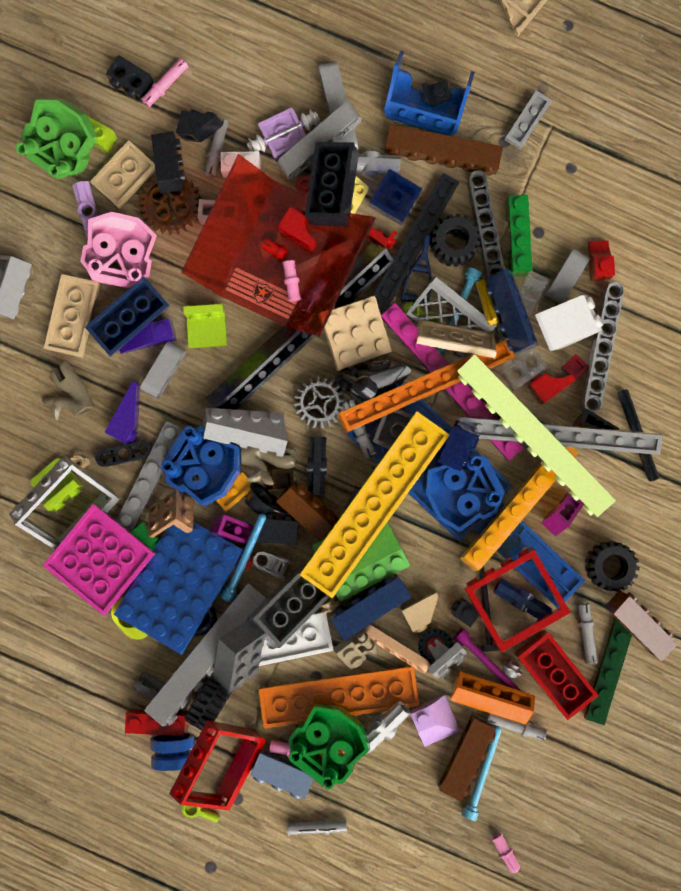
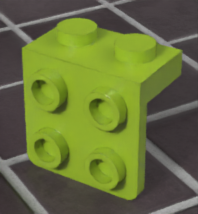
M56 458L31 479L30 484L33 488L40 482L43 476L47 475L56 462L61 460L60 458ZM70 471L45 497L46 503L43 506L47 511H59L66 505L65 502L69 498L72 499L81 492L80 489L84 485Z

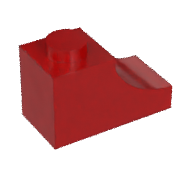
M290 207L278 225L279 232L312 252L317 246L315 239L306 230L308 220L305 217V212L299 208L295 210Z
M609 240L588 242L590 281L610 280L615 276L614 256L610 252Z
M539 373L530 379L532 383L527 387L542 405L576 381L572 374L564 378H553L548 376L547 373L542 376Z

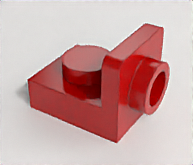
M371 227L367 232L366 238L371 242H377L386 249H391L397 241L395 239L397 232L393 230L389 237L386 238V235L377 228L375 230Z

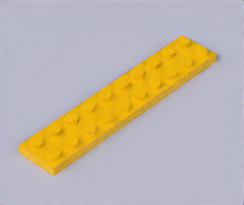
M416 411L302 570L300 576L333 598L449 437V434Z

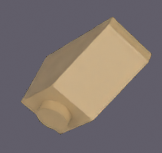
M436 591L401 608L413 632L417 631L418 633L428 628L427 624L431 622L438 599Z

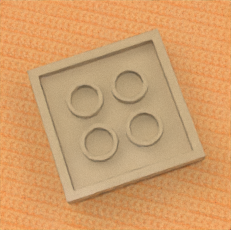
M375 296L319 314L337 370L392 352Z

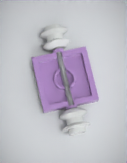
M293 108L287 109L258 123L264 138L262 139L257 134L256 139L253 141L248 138L249 143H247V147L250 152L261 150L265 153L266 146L268 145L274 159H277L306 136L303 128L311 131V126H318L320 122L318 114L310 109L308 115L301 114V120L299 121Z

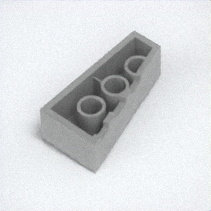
M205 408L202 423L203 439L225 444L232 442L246 449L247 446L258 448L259 452L267 453V451L275 452L276 456L283 457L288 442L283 413Z

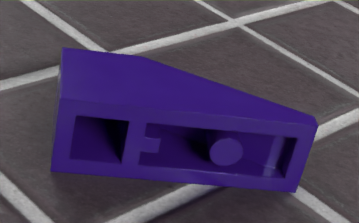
M168 318L149 323L119 349L120 354L166 344L168 341H177L173 322Z
M132 381L105 430L106 434L125 444L134 442L138 435L136 431L139 420L140 385Z

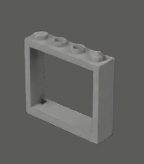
M64 456L27 493L26 497L12 509L9 515L16 526L56 550L92 504H96L108 513L120 499L111 488L70 458ZM73 470L101 490L102 493L59 538H56L26 517Z

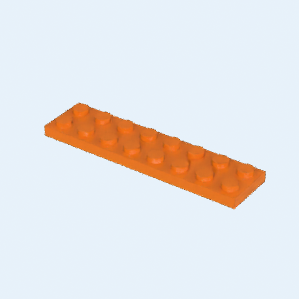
M412 666L261 687L258 689L264 729L305 722L315 703L340 705L353 716L388 711L397 701H402L408 708L420 706L415 671Z

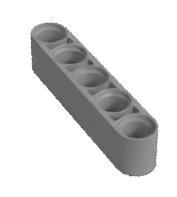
M337 61L318 65L329 116L341 105L347 103ZM354 129L338 141L354 142L358 150Z
M350 102L344 103L281 156L277 164L288 179L295 178L313 163L316 142H338L361 122V116Z

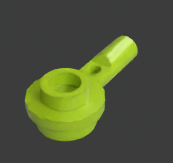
M414 302L404 304L401 309L411 321H414V319L407 315L406 312ZM419 306L412 312L417 317L426 316V312L421 311ZM439 317L430 318L429 321L438 323Z
M184 805L181 807L182 813L189 818H196L199 815L217 823L220 815L202 807Z

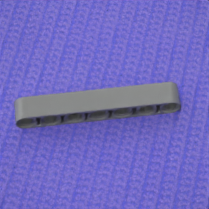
M619 282L610 283L602 291L598 315L603 325L609 328V334L600 331L593 336L588 361L589 368L586 371L580 402L582 411L587 408L594 413L599 411L602 406L624 295V287ZM610 288H613V289L616 290V292H617V295H616V296H612V295L610 294V292H609V289H610ZM606 307H610L613 310V315L607 314ZM599 344H603L605 346V353L599 351ZM596 362L601 364V372L595 369L594 365ZM592 381L598 384L597 391L591 388ZM588 400L594 402L595 407L593 410L588 408Z

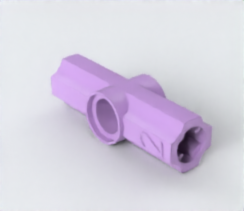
M81 181L72 186L78 204V213L81 216L88 241V219L99 216V210L95 204L90 182ZM92 207V214L85 216V210Z

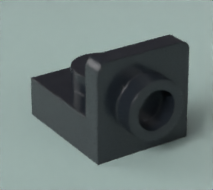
M448 79L433 85H428L426 82L422 84V99L431 107L453 100L451 84Z
M463 598L457 599L451 606V614L471 628L479 616L474 606Z

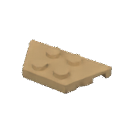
M499 0L516 36L520 35L547 2V0Z

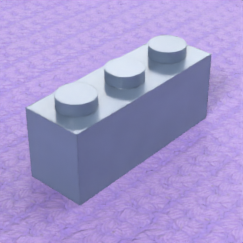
M261 749L250 775L254 777L255 781L259 783L267 782L272 785V788L278 791H288L292 797L297 799L301 797L306 799L313 782L309 775L291 761L264 749Z

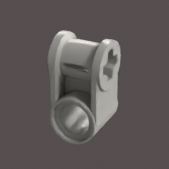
M264 550L258 551L253 559L254 565L258 569L281 579L286 578L285 572L288 565L292 563L287 558ZM259 555L267 556L268 562L265 565H260L257 562Z

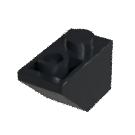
M181 111L175 133L185 141L201 143L221 128L223 122L213 112Z

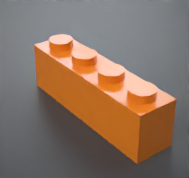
M459 672L453 684L450 701L526 725L534 712L535 695Z

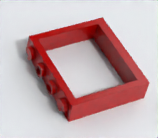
M527 548L517 553L519 557L516 559H506L500 563V568L496 570L491 568L483 573L484 577L479 580L476 577L471 579L464 588L500 652L509 649L571 613L534 549L529 551ZM532 559L559 607L501 640L474 591L527 560Z
M207 720L169 794L180 805L230 811L266 739L254 729ZM220 734L244 739L216 794L191 791Z

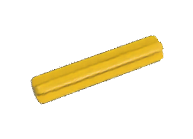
M484 279L476 282V287L488 325L492 326L497 324L498 319L491 296L486 288L487 283Z

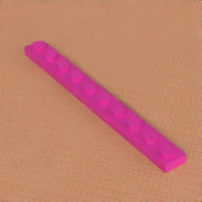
M396 303L381 315L383 321L429 373L450 365L435 347L417 344V327ZM463 382L445 389L468 417L497 419L481 399L479 400L471 392L472 389L468 385L463 384ZM489 439L507 461L511 460L523 449L519 442Z

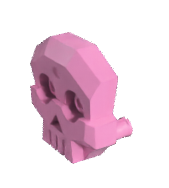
M109 212L88 219V245L83 246L80 262L87 269L93 281L129 289L143 276L145 278L149 277L152 263L149 255L157 235L139 218ZM102 241L107 242L108 247L103 249L101 248L100 243ZM131 248H135L137 250L136 255L130 254ZM117 260L121 270L108 268V266Z

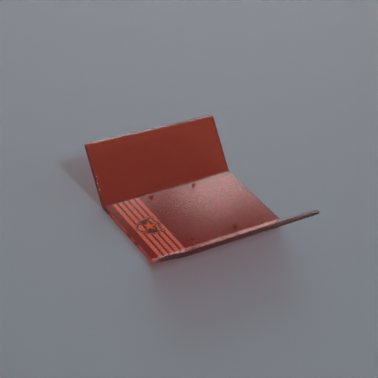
M238 154L181 273L218 296L282 326L320 337L376 218L351 213L349 227L312 226L308 222L306 230L315 239L317 245L312 252L280 233L278 229L279 223L290 207L295 210L299 208L305 212L308 196L274 181ZM266 238H270L281 246H286L288 253L283 260L277 259L275 255L262 249L263 243L271 247V245L264 242ZM295 260L296 274L300 281L298 287L301 300L294 302L288 301L287 285L284 284L285 273L282 262Z

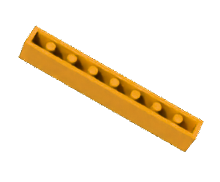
M564 446L574 458L579 453L574 447ZM540 463L462 554L460 559L473 571H479L555 482L557 474L553 470L548 472Z

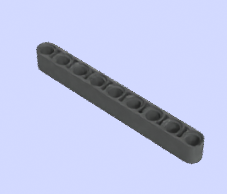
M474 171L467 182L474 224L478 226V234L481 235L479 250L485 281L489 285L487 279L491 277L490 272L496 271L498 273L502 271L504 264L487 177L482 171ZM472 180H480L481 185H475ZM476 198H483L485 203L479 204ZM486 216L489 222L484 223L479 217ZM489 234L492 237V241H486L483 235ZM487 253H493L496 259H488ZM491 296L492 302L495 303L494 297ZM498 314V322L495 327L496 336L501 341L509 340L508 336L504 335L501 331L499 322L502 319Z

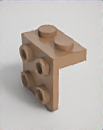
M175 490L158 503L153 504L149 509V537L157 536L172 525H175L187 534L193 530V500L180 491Z

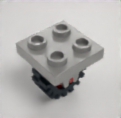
M432 628L430 631H425L423 636H420L418 652L420 656L430 662L431 666L427 669L437 679L440 677L445 678L451 672L450 668L455 664L457 666L466 659L465 655L468 653L458 642L454 645L453 639L447 632L438 628L436 630Z

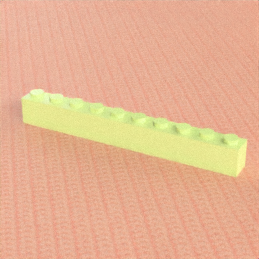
M476 355L471 357L457 371L460 374L458 378L463 384L467 385L469 383L474 388L471 392L479 400L483 398L487 402L485 406L492 414L497 412L501 416L499 421L506 428L510 426L515 431L513 435L520 443L525 441L529 445L527 450L534 457L538 455L543 460L541 464L548 472L553 470L557 474L555 479L562 486L566 484L571 489L569 494L576 501L579 499L585 504L583 508L590 515L594 513L597 517L600 516L616 501Z

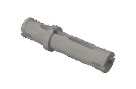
M224 119L223 126L214 132L210 152H207L206 156L208 158L204 171L206 176H209L210 169H212L210 177H216L218 163L221 161L220 154L229 121Z
M354 399L349 401L351 407L356 406ZM348 402L342 404L345 410L350 408ZM365 426L354 429L357 437L355 440L359 442L364 458L369 457L367 448L371 455L376 454L369 439L371 437L370 433H367Z
M590 603L578 604L580 618L578 626L581 627L585 664L597 663L593 633L594 621L591 618Z
M488 713L487 723L520 733L523 737L529 736L544 741L546 738L547 729L534 726L529 721L525 725Z
M325 818V821L288 822V836L347 833V819L329 820V818Z

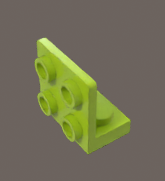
M223 304L183 306L184 315L187 318L188 347L190 349L227 346L226 318Z

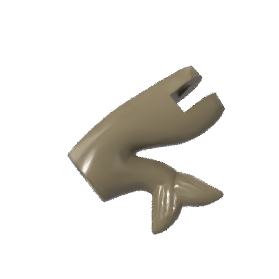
M65 361L60 364L61 371L58 368H54L50 372L54 383L60 389L70 394L72 398L50 397L42 399V402L51 408V413L55 420H59L63 408L68 409L75 417L85 415L94 408L85 385L71 365Z
M247 446V449L242 448L241 450L242 465L255 470L247 477L246 480L249 482L262 481L267 485L274 484L270 473L261 459L282 469L295 467V448L286 447L283 457L276 456V453L267 451V453L259 452L258 448Z

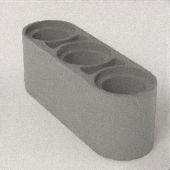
M573 248L546 291L545 296L558 304H562L590 260V257Z
M168 341L145 377L140 389L158 399L182 362L186 351Z

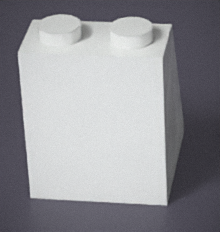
M581 295L535 315L550 351L562 349L602 331L601 326H603L600 316H596L593 310L595 304L591 297L588 298L587 295Z

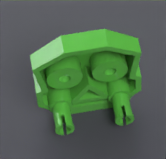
M36 99L31 121L26 123L21 135L23 142L17 143L16 151L20 155H27V159L47 171L50 176L62 179L66 176L84 172L90 160L88 153L95 145L98 136L87 114L67 100Z

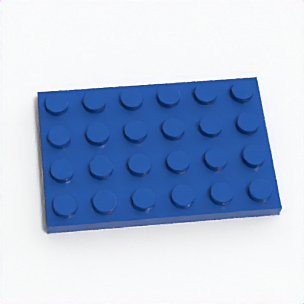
M194 522L193 530L188 534L175 525L165 530L156 548L153 550L156 554L136 577L114 613L118 618L181 655L184 653L243 553V549L218 535L211 534L209 530Z

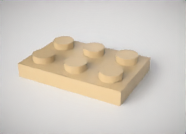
M128 140L90 183L120 209L155 172V163Z

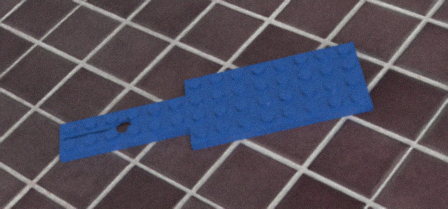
M422 399L399 409L411 415H414L417 411L434 424L442 426V430L449 434V437L408 494L459 542L472 529L480 534L496 514L484 520L478 518L458 532L437 519L425 496L427 470L450 463V458L465 451L481 455L465 439L459 437V434ZM381 418L364 425L367 433H370L371 437L369 439L371 443ZM354 430L350 431L347 436L360 447L359 442L355 440L357 437ZM372 443L376 454L371 455L368 448L367 451L369 457L379 464L389 450ZM492 466L505 495L513 485ZM453 475L451 477L452 481L457 482L458 476ZM476 478L472 487L482 488ZM467 501L465 507L467 509L471 508V502ZM502 501L499 505L498 512L505 505ZM521 521L496 551L505 559L511 558V560L519 557L517 553L524 547H532L548 574L553 578L552 581L566 602L585 580ZM526 561L515 567L556 608L559 607L533 561Z

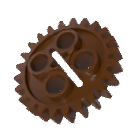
M154 177L155 183L148 181L150 187H143L146 194H140L142 201H139V205L142 208L139 210L141 214H144L142 217L144 221H147L149 227L153 226L154 231L160 228L161 234L168 230L169 235H171L173 230L179 234L180 228L187 231V224L191 227L193 226L191 220L198 221L195 214H198L201 196L198 194V188L194 187L192 181L188 182L186 177V181L183 182L184 190H179L182 191L179 195H173L176 191L169 192L176 216L175 219H172L166 193L161 194L156 177ZM157 196H163L160 200H155ZM186 208L184 212H178L179 209ZM162 213H168L165 217H159Z

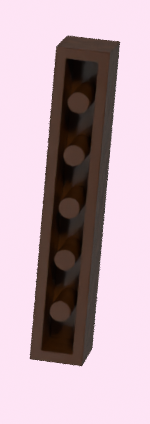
M393 124L389 126L385 153H388V155L404 156L411 161L424 160L432 165L437 163L444 164L447 168L459 167L467 172L482 171L487 176L496 175L503 146Z

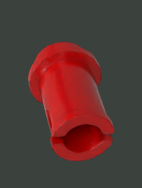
M266 238L264 242L271 245V247L263 243L262 249L272 253L277 259L283 260L288 253L286 246H281L270 238Z

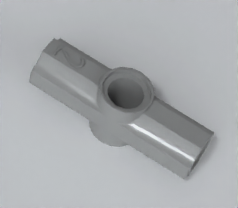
M366 151L363 154H359L356 172H362L365 175H378L379 173L399 174L401 159L398 155H380L376 151Z
M397 701L384 715L379 714L373 719L371 728L366 731L371 746L370 753L384 739L390 740L397 732V727L411 714L410 709L405 703Z

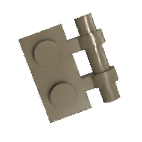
M358 631L354 639L351 640L349 637L333 648L337 656L351 670L359 667L367 659L365 656L367 653L376 655L378 652L376 644L362 631Z

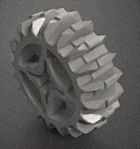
M318 376L316 377L317 383H313V380L310 378L309 386L305 382L302 383L305 388L304 391L301 388L297 389L301 396H294L296 400H300V402L294 403V407L301 408L296 410V414L303 413L300 420L302 421L307 418L305 423L307 426L312 421L313 428H316L317 423H320V428L324 429L323 423L327 422L328 427H331L330 420H333L335 423L338 422L335 416L340 413L339 409L345 410L344 406L340 405V403H345L346 399H340V396L344 395V391L337 392L340 389L339 385L332 387L334 380L327 384V377H324L323 382H320ZM317 388H326L333 394L322 396ZM312 390L314 399L304 406V399L308 392ZM316 394L321 400L326 401V403H323L324 412L322 411V408H320L319 405L315 406L314 404L315 402H317ZM336 399V407L332 414L328 415L326 406ZM319 410L323 418L312 417L307 411Z

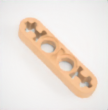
M370 624L360 630L366 633L370 640L418 671L426 673L430 662Z

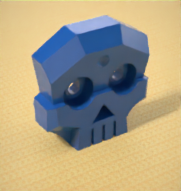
M187 426L182 430L162 461L161 470L165 472L168 485L181 493L187 492L200 505L206 506L226 496L239 476L241 448L231 443L225 444L203 439V426L196 428ZM211 451H215V455L213 457H210ZM195 476H199V480L197 482H194Z
M465 451L450 458V463L427 470L425 496L437 519L460 532L478 518L484 520L498 513L499 505L505 492L487 457ZM453 475L458 476L457 482L452 481L451 477ZM476 478L482 488L472 487ZM467 501H470L472 504L469 509L465 507Z

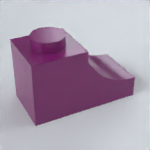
M568 492L548 512L541 524L554 536H557L571 525L584 503L581 500L576 501Z

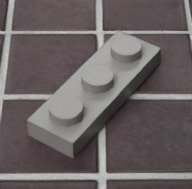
M536 90L507 134L505 141L521 150L552 100Z

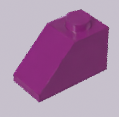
M215 514L210 533L246 545L254 526L226 515Z

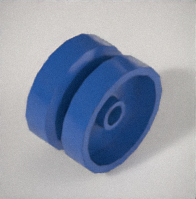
M187 732L185 736L155 735L151 737L150 749L156 752L151 756V768L158 771L181 770L191 752L189 749L193 748L195 744L194 734Z

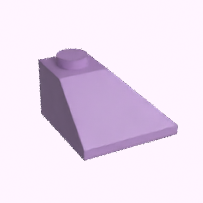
M445 694L410 709V715L424 747L460 732Z

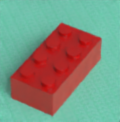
M546 630L541 631L514 653L567 720L599 696Z

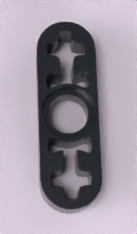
M140 441L102 449L97 452L95 459L97 464L102 467L147 459L151 453L152 446L148 442ZM141 445L148 448V451H145V455L134 453L131 447L134 446V450H139ZM122 449L129 451V457L125 460L119 457V452ZM103 453L108 456L115 455V458L108 459L106 464L105 461H101V457L104 456Z

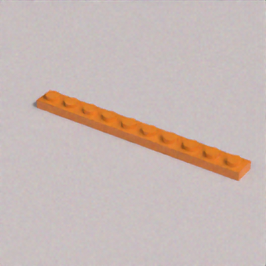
M506 340L496 344L497 352L495 358L476 355L488 369L515 357L513 352L509 351ZM475 354L340 412L337 415L345 432L352 431L462 382L458 378L460 374L457 371Z

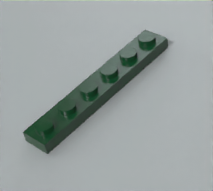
M615 618L593 687L599 696L588 704L584 716L586 720L604 726L632 637Z

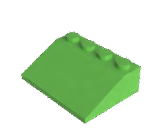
M388 521L337 591L336 595L340 602L410 566L409 559ZM325 538L312 545L314 552L318 550Z

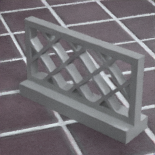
M435 275L406 312L416 322L422 319L429 321L430 318L440 317V324H443L442 317L453 316L454 326L471 329V327L480 326L485 330L484 332L489 333L497 326L496 324L488 325L484 314ZM431 288L437 292L438 301L427 302L426 294ZM441 303H451L453 313L442 314ZM438 304L439 315L428 316L427 305ZM425 305L426 316L417 317L412 313L417 306ZM456 315H466L468 325L457 326ZM455 351L463 359L471 355L470 353L464 354L463 352Z

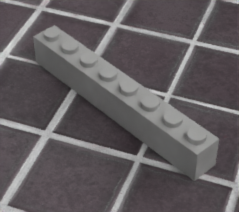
M247 584L144 711L161 726L171 725L177 719L176 713L180 708L184 709L191 701L189 697L193 692L197 693L204 685L202 681L206 676L210 677L214 673L218 640L246 621L267 598L250 584Z

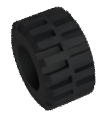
M450 214L446 219L443 217L435 225L431 236L430 248L431 251H434V257L439 258L440 263L446 262V266L454 264V267H458L459 264L464 265L467 261H470L477 252L481 235L478 234V226H474L475 222L467 220L468 216L464 215V218H461L460 214H456L455 217ZM449 232H458L465 238L466 246L459 250L451 249L446 245L444 236Z
M608 541L595 545L593 547L594 550L588 552L590 556L585 559V562H587L585 570L588 571L586 575L592 580L591 582L594 585L607 591L618 592L621 589L626 590L628 585L632 586L634 584L632 580L633 578L637 579L636 570L639 571L640 566H636L639 560L634 557L635 552L630 550V547L622 543ZM616 555L621 563L620 571L616 576L608 578L603 572V562L608 556Z
M213 677L208 678L186 713L185 721L202 731L207 720H216L231 692L229 693Z

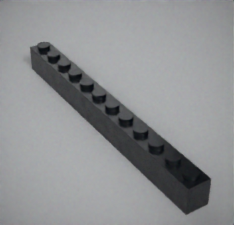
M373 241L205 398L206 401L213 408L237 410L323 329L319 314L350 304L395 262L387 249Z

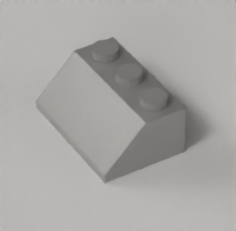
M0 255V316L14 319L19 312L18 305L25 293L24 287L27 279L30 277L32 264L6 255Z

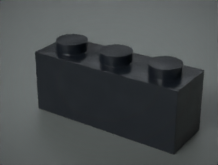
M174 131L151 135L156 179L161 194L184 190L183 182L186 181L184 169L181 170L184 162L182 154H179V150H182L180 138L176 139Z

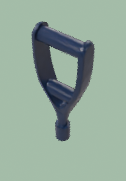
M424 235L422 252L406 277L401 302H415L419 297L405 293L412 271L428 274L429 283L432 279L428 259V246L431 243V236ZM421 260H424L426 265H421L418 263ZM431 289L429 290L426 297L427 302H429Z

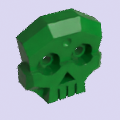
M315 703L306 721L300 722L288 739L290 747L289 760L322 787L326 785L325 789L327 790L332 789L334 784L344 783L353 772L355 763L368 753L371 747L363 724L340 705ZM315 730H319L321 735H317ZM343 749L345 753L341 754L338 750Z

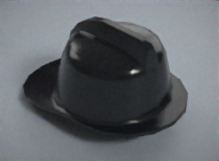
M252 482L250 484L251 492L246 498L245 503L254 512L268 515L273 511L281 514L288 513L276 502L278 497L268 492L258 483Z

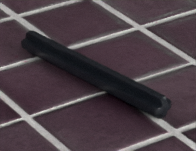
M629 390L619 391L618 397L630 431L643 432ZM639 453L648 481L658 480L659 474L652 455Z

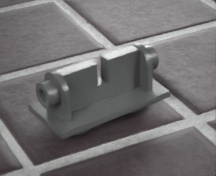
M142 672L133 690L153 700L165 683Z

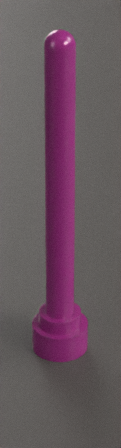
M465 628L460 629L454 635L453 639L462 646L465 645L505 686L522 691L470 640V633Z

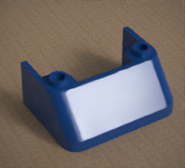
M400 51L394 66L384 108L385 115L391 120L448 136L454 135L458 130L475 72L471 71L466 88L457 86L451 89L453 100L431 107L423 101L421 96L422 90L411 88L413 81L411 74L400 69L404 51Z

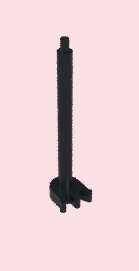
M484 566L480 569V578L484 577ZM485 584L481 587L482 606L491 621L488 587ZM485 627L486 645H481L482 651H498L497 646L493 645V639Z

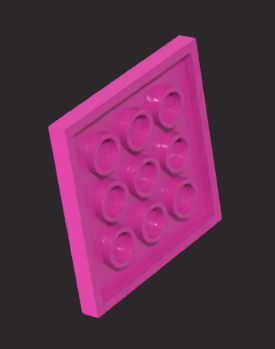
M92 504L42 566L100 614L105 616L156 553L99 506Z

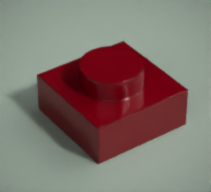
M574 354L561 367L567 375L572 374L576 380L589 368L577 354Z

